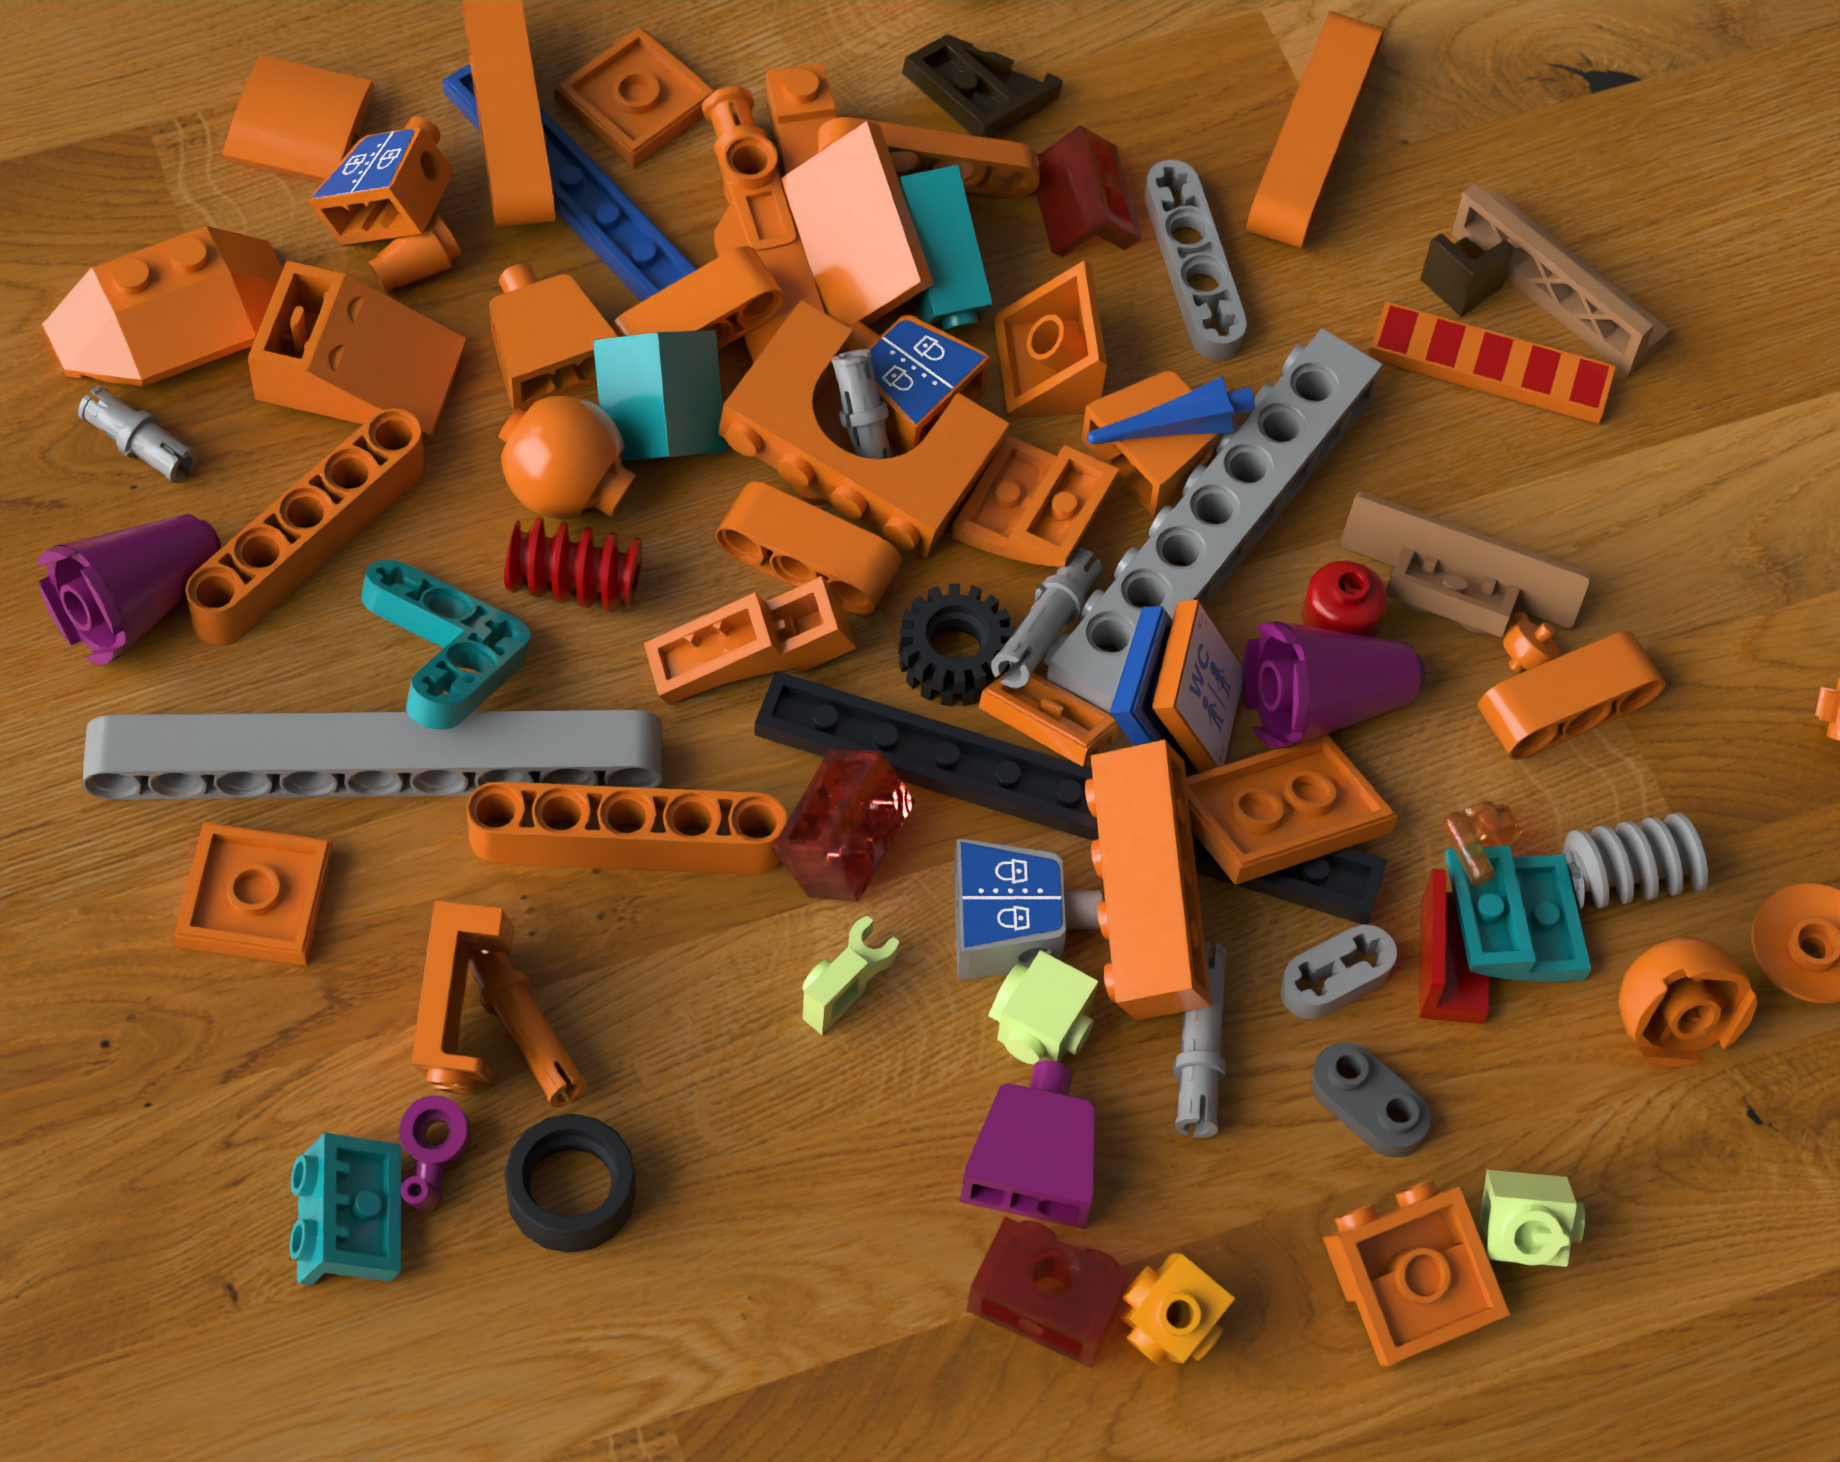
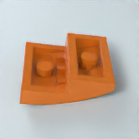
M260 55L239 100L222 155L227 162L323 183L350 151L353 137L360 138L374 83L372 80Z
M1007 435L953 523L952 538L972 547L1009 559L1031 564L1065 567L1119 475V468L1066 445H1063L1059 454L1055 456Z

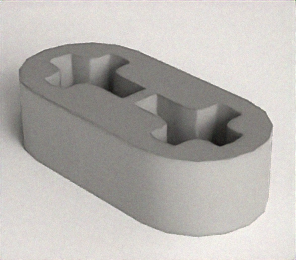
M1362 924L1352 927L1297 955L1288 963L1281 981L1280 997L1284 1006L1292 1014L1302 1019L1314 1020L1324 1017L1380 988L1388 981L1397 959V947L1393 938L1385 930L1377 926ZM1356 948H1359L1365 955L1374 952L1378 955L1374 968L1367 961H1360L1349 968L1346 967L1351 964ZM1329 975L1331 976L1324 982L1320 996H1317L1312 989L1302 992L1298 989L1302 976H1305L1310 983H1315Z

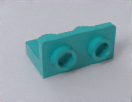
M324 1132L303 1154L297 1157L291 1174V1191L293 1195L298 1196V1220L293 1226L290 1237V1256L293 1260H297V1283L313 1285L325 1273L390 1282L401 1272V1144Z

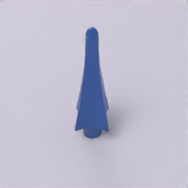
M1223 376L1153 409L1093 430L1088 433L1087 440L1090 444L1096 445L1156 436L1234 433L1232 416L1255 411L1253 394L1250 387L1227 392Z

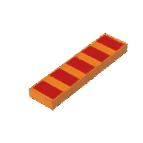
M1387 301L1384 303L1369 352L1370 357L1386 365L1599 424L1602 418L1616 367L1615 365Z

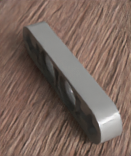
M1179 160L1158 162L1150 169L1147 175L1144 192L1145 204L1191 344L1195 351L1204 358L1213 361L1230 359L1240 352L1247 328L1246 316L1199 176L1194 168ZM1171 184L1175 191L1181 192L1179 207L1173 209L1174 199L1171 190L1168 187H1162L1163 185ZM1180 227H1190L1197 230L1203 239L1195 244H1183L1174 239L1171 232ZM1195 274H1206L1213 277L1219 286L1212 291L1201 292L1192 288L1187 279ZM1217 310L1216 320L1219 329L1222 332H1228L1227 336H1219L1216 329H1209L1211 311Z

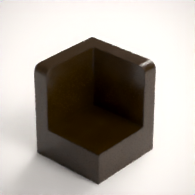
M1440 233L1430 242L1420 280L1462 317L1503 287L1515 247L1505 239L1484 253L1466 236L1454 244L1444 234Z

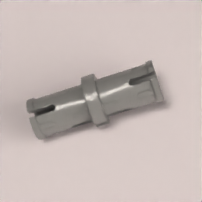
M853 350L832 357L831 360L836 379L838 380L843 410L839 412L841 426L848 429L854 455L871 459L892 458L885 418L889 416L887 403L880 400L874 376L871 350Z
M97 385L90 390L91 394L99 399L98 403L88 395L83 397L78 408V416L115 440L116 446L119 447L118 450L128 458L138 456L165 475L172 483L181 482L185 478L184 474L177 470L178 465L189 474L193 470L198 458L197 451L159 427L157 417L149 411H136L110 393L103 385Z

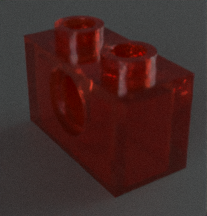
M1005 1216L971 1284L967 1312L1092 1368L1124 1300L1122 1297L1127 1290L1131 1273L1121 1269L1120 1264L1113 1257L1096 1249L1081 1251L1059 1241L1052 1230L1040 1223L1029 1220L1019 1223ZM1044 1277L1056 1278L1067 1287L1068 1291L1057 1296L1042 1293L1035 1286L1034 1282Z

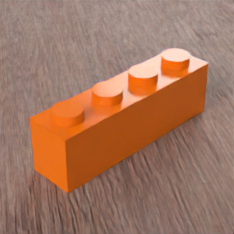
M1166 740L1090 755L1093 778L1085 782V795L1088 808L1094 818L1097 817L1099 839L1092 841L1091 854L1095 871L1099 878H1103L1105 900L1098 903L1097 913L1101 932L1104 938L1110 942L1111 963H1106L1104 966V981L1108 996L1113 1003L1116 1002L1136 1021L1212 1007L1184 760Z

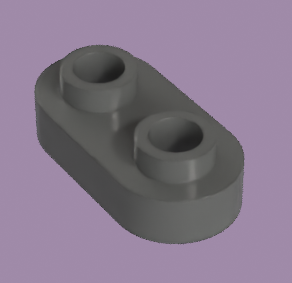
M1348 1042L1336 1043L1325 1048L1317 1057L1311 1074V1088L1315 1098L1321 1105L1379 1154L1388 1157H1404L1419 1149L1430 1127L1431 1116L1428 1105L1416 1091L1360 1045ZM1341 1066L1351 1067L1357 1072L1358 1077L1355 1079L1343 1078L1339 1075L1336 1068ZM1391 1109L1400 1110L1406 1114L1408 1121L1404 1123L1394 1122L1388 1117L1387 1111Z

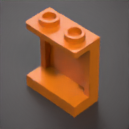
M434 900L411 1064L427 1078L426 1082L434 1084V1090L473 1095L475 1084L492 1085L494 1071L483 1059L456 1055L471 949L511 954L515 927L503 908Z

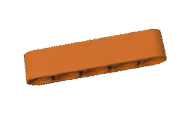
M462 0L466 39L495 228L555 221L551 176L522 0Z
M1330 11L1328 13L1254 198L1246 225L1247 232L1300 249L1304 247L1376 62L1384 36V27Z
M391 408L373 415L191 575L185 590L194 632L201 640L208 644L222 646L240 639L420 479L424 473L425 456L421 425L414 414L404 409ZM393 447H404L398 450H388ZM350 485H360L358 488L353 489L344 488ZM304 524H317L309 528H300ZM260 563H273L263 568L254 567ZM213 603H227L226 605L218 608L208 607Z
M497 781L485 783L477 787L469 796L466 804L470 847L476 856L486 862L495 864L756 875L768 873L777 868L783 861L786 851L787 816L785 808L779 800L771 795L757 792ZM494 818H503L510 821L508 824L496 828L484 825L485 822ZM557 821H568L575 824V826L568 830H555L549 827V825ZM627 823L640 827L639 830L632 833L618 832L614 828ZM689 826H696L706 832L696 836L682 834L679 830ZM752 829H761L771 835L755 839L748 837L744 833Z

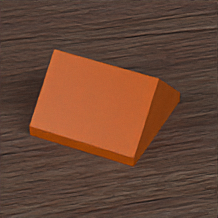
M1083 260L993 315L1007 414L1014 418L1085 414L1088 404L1102 398L1107 361L1092 265Z

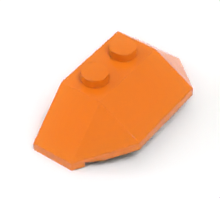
M204 226L91 267L42 325L66 377L82 379L83 376H87L104 382L144 387L251 347L283 268L269 241Z

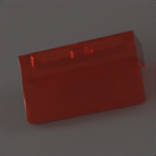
M1079 125L1038 154L1040 183L1035 192L1052 253L1064 257L1094 235L1123 250L1128 249L1142 239L1116 145Z

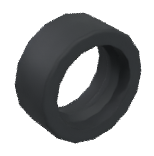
M577 1114L548 1117L527 1129L510 1150L505 1169L510 1215L522 1233L543 1248L566 1253L594 1249L616 1236L629 1219L636 1195L632 1154L619 1133L599 1119ZM576 1150L591 1153L604 1162L610 1173L611 1187L604 1203L588 1214L572 1217L550 1214L540 1208L532 1197L530 1180L536 1165L557 1152Z

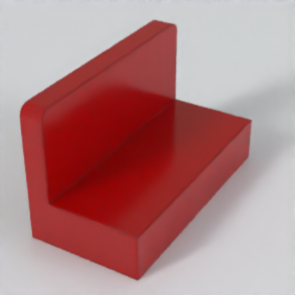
M1432 869L1421 900L1419 1018L1484 1024L1489 1013V976L1469 971L1453 893L1446 892L1447 871L1444 869Z

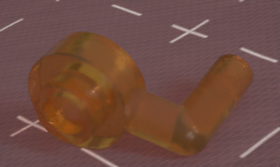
M1491 801L1477 803L1463 812H1450L1443 820V829L1473 886L1482 885L1496 875L1483 847L1511 846L1522 833L1510 807L1502 804L1494 805Z

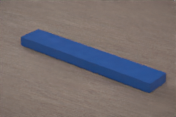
M468 64L442 80L443 93L480 131L471 65ZM539 105L555 211L631 292L643 302L697 270Z

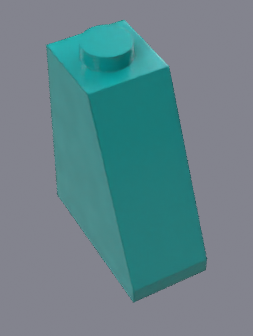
M959 165L901 176L899 182L934 282L932 286L914 296L921 319L932 326L942 325L945 333L974 327L979 324L977 317L982 316L993 303Z

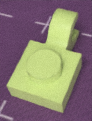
M865 916L854 923L849 933L848 947L833 962L828 959L821 961L810 972L803 984V1020L821 1035L866 992L867 982L876 973L891 966L897 957L899 940L895 937L889 939L879 949H871L863 943L873 932L874 920L869 916Z

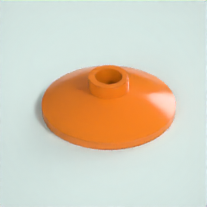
M1802 883L1791 885L1775 892L1760 907L1752 926V948L1760 968L1777 987L1796 998L1815 1003L1839 1002L1840 890L1823 884ZM1801 947L1814 948L1819 953L1821 959L1809 956Z

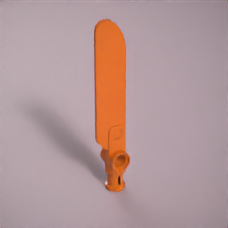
M727 86L714 91L702 104L705 119L713 123L718 138L715 142L714 150L723 175L724 196L730 204L714 230L715 249L719 257L737 247H753L785 294V303L773 318L743 335L753 365L800 300L825 313L781 181L777 167V150L772 142L767 139L765 131L756 127L751 112L755 104L751 91L740 86ZM729 104H734L733 110L730 111ZM751 171L757 173V174H744V172H751ZM835 374L814 403L813 410L824 434L841 449L854 454L848 429L841 426L839 412L843 410ZM790 484L800 500L816 505L830 503V501L807 487L799 488Z

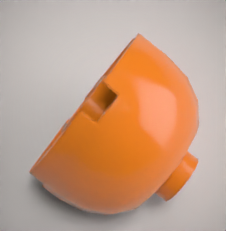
M1693 936L1669 939L1646 950L1625 972L1619 990L1621 1019L1630 1040L1649 1063L1666 1068L1691 1066L1704 1061L1702 1056L1695 1051L1709 1048L1716 1042L1720 1044L1723 1050L1736 1042L1750 1025L1757 1007V998L1750 986V979L1738 963L1723 947Z

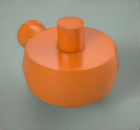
M1522 611L1514 612L1510 616L1508 621L1510 628L1503 638V645L1512 657L1508 662L1512 670L1520 673L1523 669H1532L1561 656L1558 645L1551 638L1556 631L1550 624L1543 622L1538 627L1531 623L1528 615Z

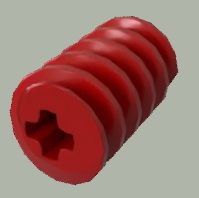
M537 516L528 532L521 531V523L518 520L514 525L507 550L504 568L505 588L509 592L516 593L527 580L530 594L533 597L541 598L552 584L554 599L557 602H567L576 589L579 605L583 608L589 609L592 607L601 593L603 610L607 613H615L624 599L627 610H629L634 599L641 571V538L635 537L626 553L619 552L617 533L610 532L602 547L598 548L594 545L593 530L590 527H585L577 543L570 542L567 522H561L553 537H547L543 517Z

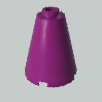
M183 514L59 544L45 551L38 559V566L47 564L48 576L38 581L40 592L50 616L70 645L82 640L93 651V653L84 658L94 664L106 665L121 657L187 596L185 589L188 579L200 566L221 549L220 539L214 528L207 521L199 520L191 514Z
M1275 621L1260 623L1255 628L1262 632L1259 639H1249L1244 649L1242 687L1246 709L1257 708L1263 726H1254L1253 729L1257 737L1269 748H1290L1293 745H1299L1409 705L1415 701L1418 692L1425 683V667L1421 657L1415 654L1413 648L1408 643Z

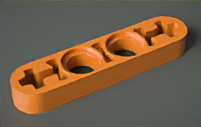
M852 117L831 119L822 124L818 129V153H820L866 121L880 124L889 153L898 151L913 152V154L907 156H891L898 180L901 176L954 166L946 164L948 161L968 160V163L959 164L965 192L1004 198H1018L1034 192L1040 183L1038 154L1031 146L1023 143Z

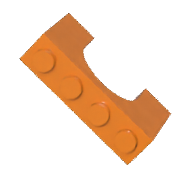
M800 300L725 401L718 435L725 438L727 443L738 453L749 457L755 456L777 469L779 474L790 484L799 488L807 487L827 499L843 516L850 519H860L882 532L885 538L895 547L905 551L912 550L927 559L974 491L995 454L1003 444L1010 423L957 392L925 439L917 447L903 455L886 459H871L860 457L841 449L820 428L814 414L813 405L835 376L832 357L848 352L853 330Z

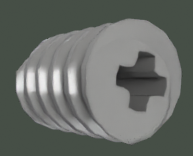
M1680 812L1667 815L1664 821L1657 817L1643 819L1639 826L1632 821L1618 823L1615 829L1607 825L1594 827L1590 835L1586 831L1578 829L1570 831L1564 840L1562 854H1565L1578 911H1581L1584 905L1585 892H1590L1597 908H1604L1608 906L1609 891L1613 887L1621 903L1627 904L1633 901L1634 884L1639 883L1642 894L1647 900L1657 898L1660 879H1663L1671 896L1682 893L1683 875L1688 876L1690 884L1696 892L1706 890L1708 884V865L1701 836L1689 818Z

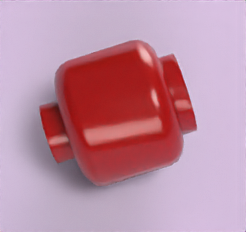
M1350 560L1331 562L1321 567L1310 579L1301 612L1303 625L1376 637L1379 633L1388 602L1385 584L1375 571L1364 564Z

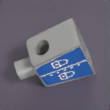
M957 839L953 868L957 980H970L1008 974L1017 963H1021L1029 968L1040 950L1062 961L1066 929H1100L1097 907L1098 903L1102 901L1101 890H1064L1062 857L1058 854L968 839Z

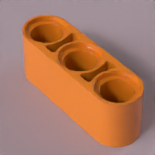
M742 246L724 253L615 318L610 326L618 337L656 332L716 330L717 350H720L773 318L782 309L785 303V294L755 249L749 246Z
M752 481L745 485L714 534L717 543L728 555L795 588L822 576L840 595L845 611L857 616H868L873 613L903 564L902 556L898 550L880 536L762 482Z
M1621 631L1496 684L1481 697L1478 702V709L1509 758L1520 760L1646 706L1661 694L1666 682L1631 631Z

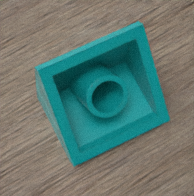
M716 330L656 332L593 340L599 407L610 415L620 430L625 445L622 461L727 452L726 439L718 435L723 406Z

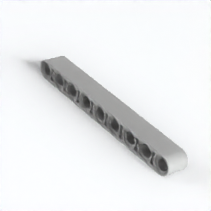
M640 710L473 711L459 725L444 730L430 729L419 725L409 717L407 712L106 715L94 718L87 723L82 787L87 793L95 797L112 800L470 796L477 787L485 783L497 781L658 788L663 780L662 722L656 715Z

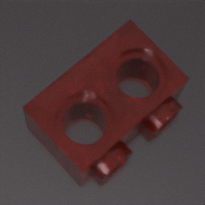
M830 748L772 849L809 898L859 902L916 801L880 751Z

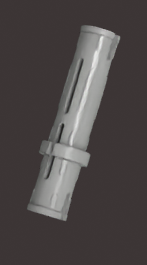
M1076 548L1066 566L1059 567L1055 575L1047 577L1036 589L1035 603L1001 652L992 660L991 669L995 677L1002 673L1008 663L1011 665V668L1001 680L1002 684L1011 688L1025 686L1031 678V673L1064 625L1072 622L1074 618L1080 615L1085 605L1084 596L1102 574V565L1098 558L1093 561L1087 571L1084 570V566L1093 555L1091 551Z
M1205 942L1212 1007L1183 1012L1181 1054L1174 1059L1173 1075L1179 1081L1175 1129L1181 1135L1187 1136L1190 1123H1194L1193 1138H1207L1215 1135L1218 1131L1219 1084L1226 1077L1227 1068L1225 1059L1221 1057L1225 964L1228 952L1223 946L1215 944L1213 958H1209L1210 942Z

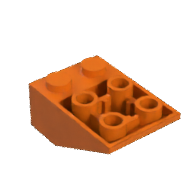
M286 260L248 355L255 400L362 425L382 410L391 408L404 409L414 414L419 420L423 439L432 440L465 350L467 339L347 274Z

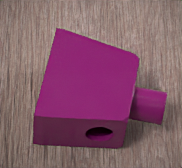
M1052 1060L1037 1061L1033 1067L1029 1087L1010 1083L1000 1086L965 1167L960 1195L961 1203L1071 1227L1086 1228L1093 1197L1095 1107L1088 1100L1068 1096L1073 1071L1070 1067Z

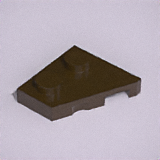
M948 34L906 56L902 74L971 135L985 138L996 135L1058 99L1063 84L1061 79L1049 73L1046 74L1043 82L1014 72L1012 71L1013 59L995 52L981 51L974 47L973 44Z

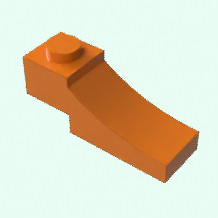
M824 63L766 71V104L777 144V165L781 178L818 154V129L825 122L836 118V108Z
M822 576L766 602L754 592L643 643L658 696L668 705L706 690L757 675L797 669L800 673H803L857 648L841 597Z

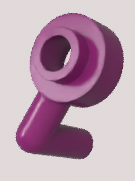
M434 1095L420 1098L412 1103L403 1114L399 1128L403 1147L418 1161L416 1176L409 1177L403 1182L401 1195L406 1202L425 1213L434 1211L440 1203L444 1167L458 1160L467 1150L471 1140V1124L462 1108L446 1097ZM436 1122L447 1123L450 1130L447 1140L440 1145L429 1144L427 1140L429 1127Z

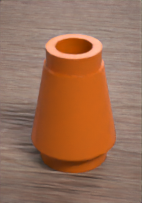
M435 214L431 217L422 234L395 238L377 254V257L370 260L368 265L382 289L388 293L396 287L400 288L452 268L451 261L462 254L446 224L439 215Z

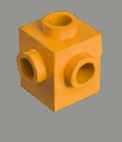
M1171 1253L1156 1272L1148 1266L1131 1283L1122 1297L1130 1305L1120 1318L1133 1328L1126 1339L1154 1363L1159 1365L1166 1356L1172 1362L1183 1364L1189 1356H1192L1196 1361L1200 1360L1212 1348L1223 1332V1328L1216 1322L1235 1298L1183 1254ZM1174 1302L1178 1307L1179 1315L1176 1322L1171 1325L1167 1319V1309Z

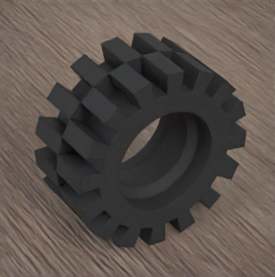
M949 584L948 595L942 596L939 586L928 589L927 602L919 595L912 601L911 612L905 611L902 618V628L900 629L899 666L901 673L907 671L906 682L912 689L922 683L921 696L931 701L935 692L942 693L941 705L952 706L953 696L960 695L963 706L973 705L976 691L981 696L982 690L1009 670L1010 664L1008 663L1002 673L995 677L991 669L992 660L1001 652L1014 633V627H1010L1011 617L1008 611L1004 609L998 612L999 600L992 594L985 602L980 601V588L971 586L969 594L966 596L960 595V584ZM960 631L977 639L980 650L975 656L970 658L951 659L937 653L932 646V640L936 635L943 632Z

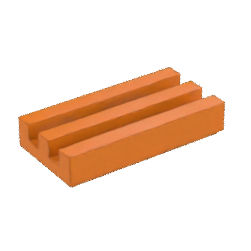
M1006 672L982 690L979 709L1082 767L1090 761L1092 753L1099 754L1103 751L1105 742L1111 744L1117 739L1120 726L1113 716L1034 672L1031 673V678L1025 686L1020 688H1011L1001 683V680L1007 674Z

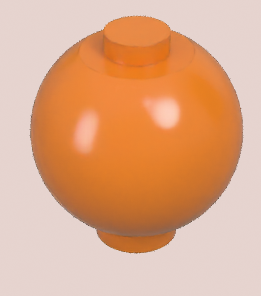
M556 395L534 402L528 411L518 406L510 415L498 436L506 442L501 454V464L510 490L524 506L544 517L575 519L582 517L587 510L594 507L611 517L637 478L636 474L622 466V455L625 451V445L616 423L601 407L584 398Z

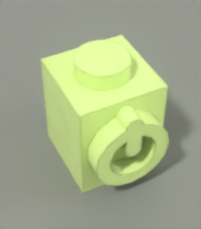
M1041 950L1029 968L1021 963H1017L1003 982L988 1015L1000 1022L997 1040L1002 1042L1014 1057L1033 1065L1041 1060L1060 1062L1067 1051L1077 1055L1085 1044L1095 1020L1088 1016L1093 1009L1098 980Z
M1486 1170L1478 1234L1488 1259L1519 1262L1529 1266L1542 1264L1568 1267L1571 1243H1581L1585 1226L1584 1203L1576 1202L1568 1178L1563 1176Z

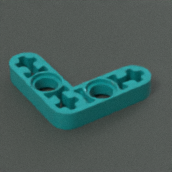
M378 560L371 563L366 569L361 591V602L374 614L444 648L416 672L411 680L406 701V712L419 725L438 730L451 729L459 725L522 667L531 634L526 624L518 618L400 561ZM435 613L446 614L455 618L443 617ZM458 667H460V668H469V669H472V670L477 671V672H479V673H470V672L461 670V669H459Z

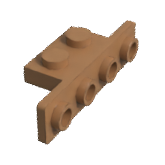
M1362 491L1358 492L1355 496L1340 540V545L1347 550L1395 566L1386 588L1387 597L1398 600L1410 610L1431 612L1457 621L1463 628L1471 632L1490 633L1501 638L1513 609L1566 628H1571L1575 623L1591 580V574L1586 570Z

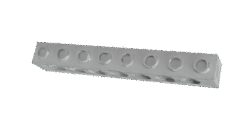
M1323 328L1320 329L1307 346L1299 343L1286 359L1281 371L1283 376L1274 386L1266 383L1255 396V411L1249 412L1250 416L1242 426L1233 423L1234 433H1224L1216 449V458L1208 467L1204 464H1199L1191 473L1183 488L1182 495L1184 497L1175 508L1166 505L1159 512L1148 533L1150 538L1140 550L1136 547H1131L1126 552L1114 573L1116 580L1106 592L1097 589L1090 596L1080 613L1079 621L1081 622L1071 635L1062 632L1051 644L1044 658V664L1049 666L1047 680L1111 715L1112 703L1142 610L1133 604L1144 603L1150 606H1163L1171 619H1173L1175 606H1177L1178 601L1199 600L1205 609L1373 400L1383 364ZM1271 438L1280 439V440H1283V441H1285V442L1275 441V440H1273V439H1271ZM1238 479H1246L1253 483L1242 482ZM1203 520H1214L1220 524H1210ZM1178 561L1186 564L1187 566H1175L1170 564L1169 562ZM1111 646L1119 651L1113 653L1105 652L1098 647Z

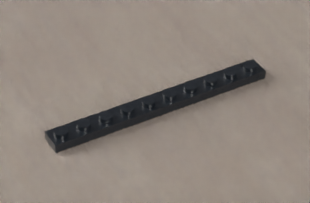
M775 671L755 721V736L1092 841L1099 839L1097 817L1094 818L1092 816L1085 795V782L1093 778L1092 768L1082 767L1073 762ZM1192 832L1197 873L1234 884ZM1345 848L1237 884V886L1352 922L1368 925L1387 860L1351 848Z

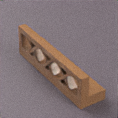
M1473 183L1463 192L1451 235L1458 241L1466 236L1484 253L1506 239L1515 247L1506 279L1611 364L1615 365L1626 376L1633 373L1666 344L1671 331L1667 326L1493 189L1487 193L1479 185Z

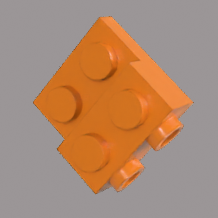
M1433 1180L1416 1184L1395 1193L1399 1204L1398 1207L1378 1215L1373 1204L1349 1211L1334 1218L1339 1231L1322 1237L1346 1300L1355 1301L1380 1366H1390L1510 1316L1460 1186L1437 1190Z

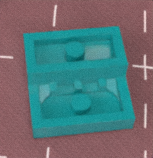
M1510 845L1447 849L1445 860L1469 971L1491 977L1520 981H1585L1592 969L1565 854L1512 857Z

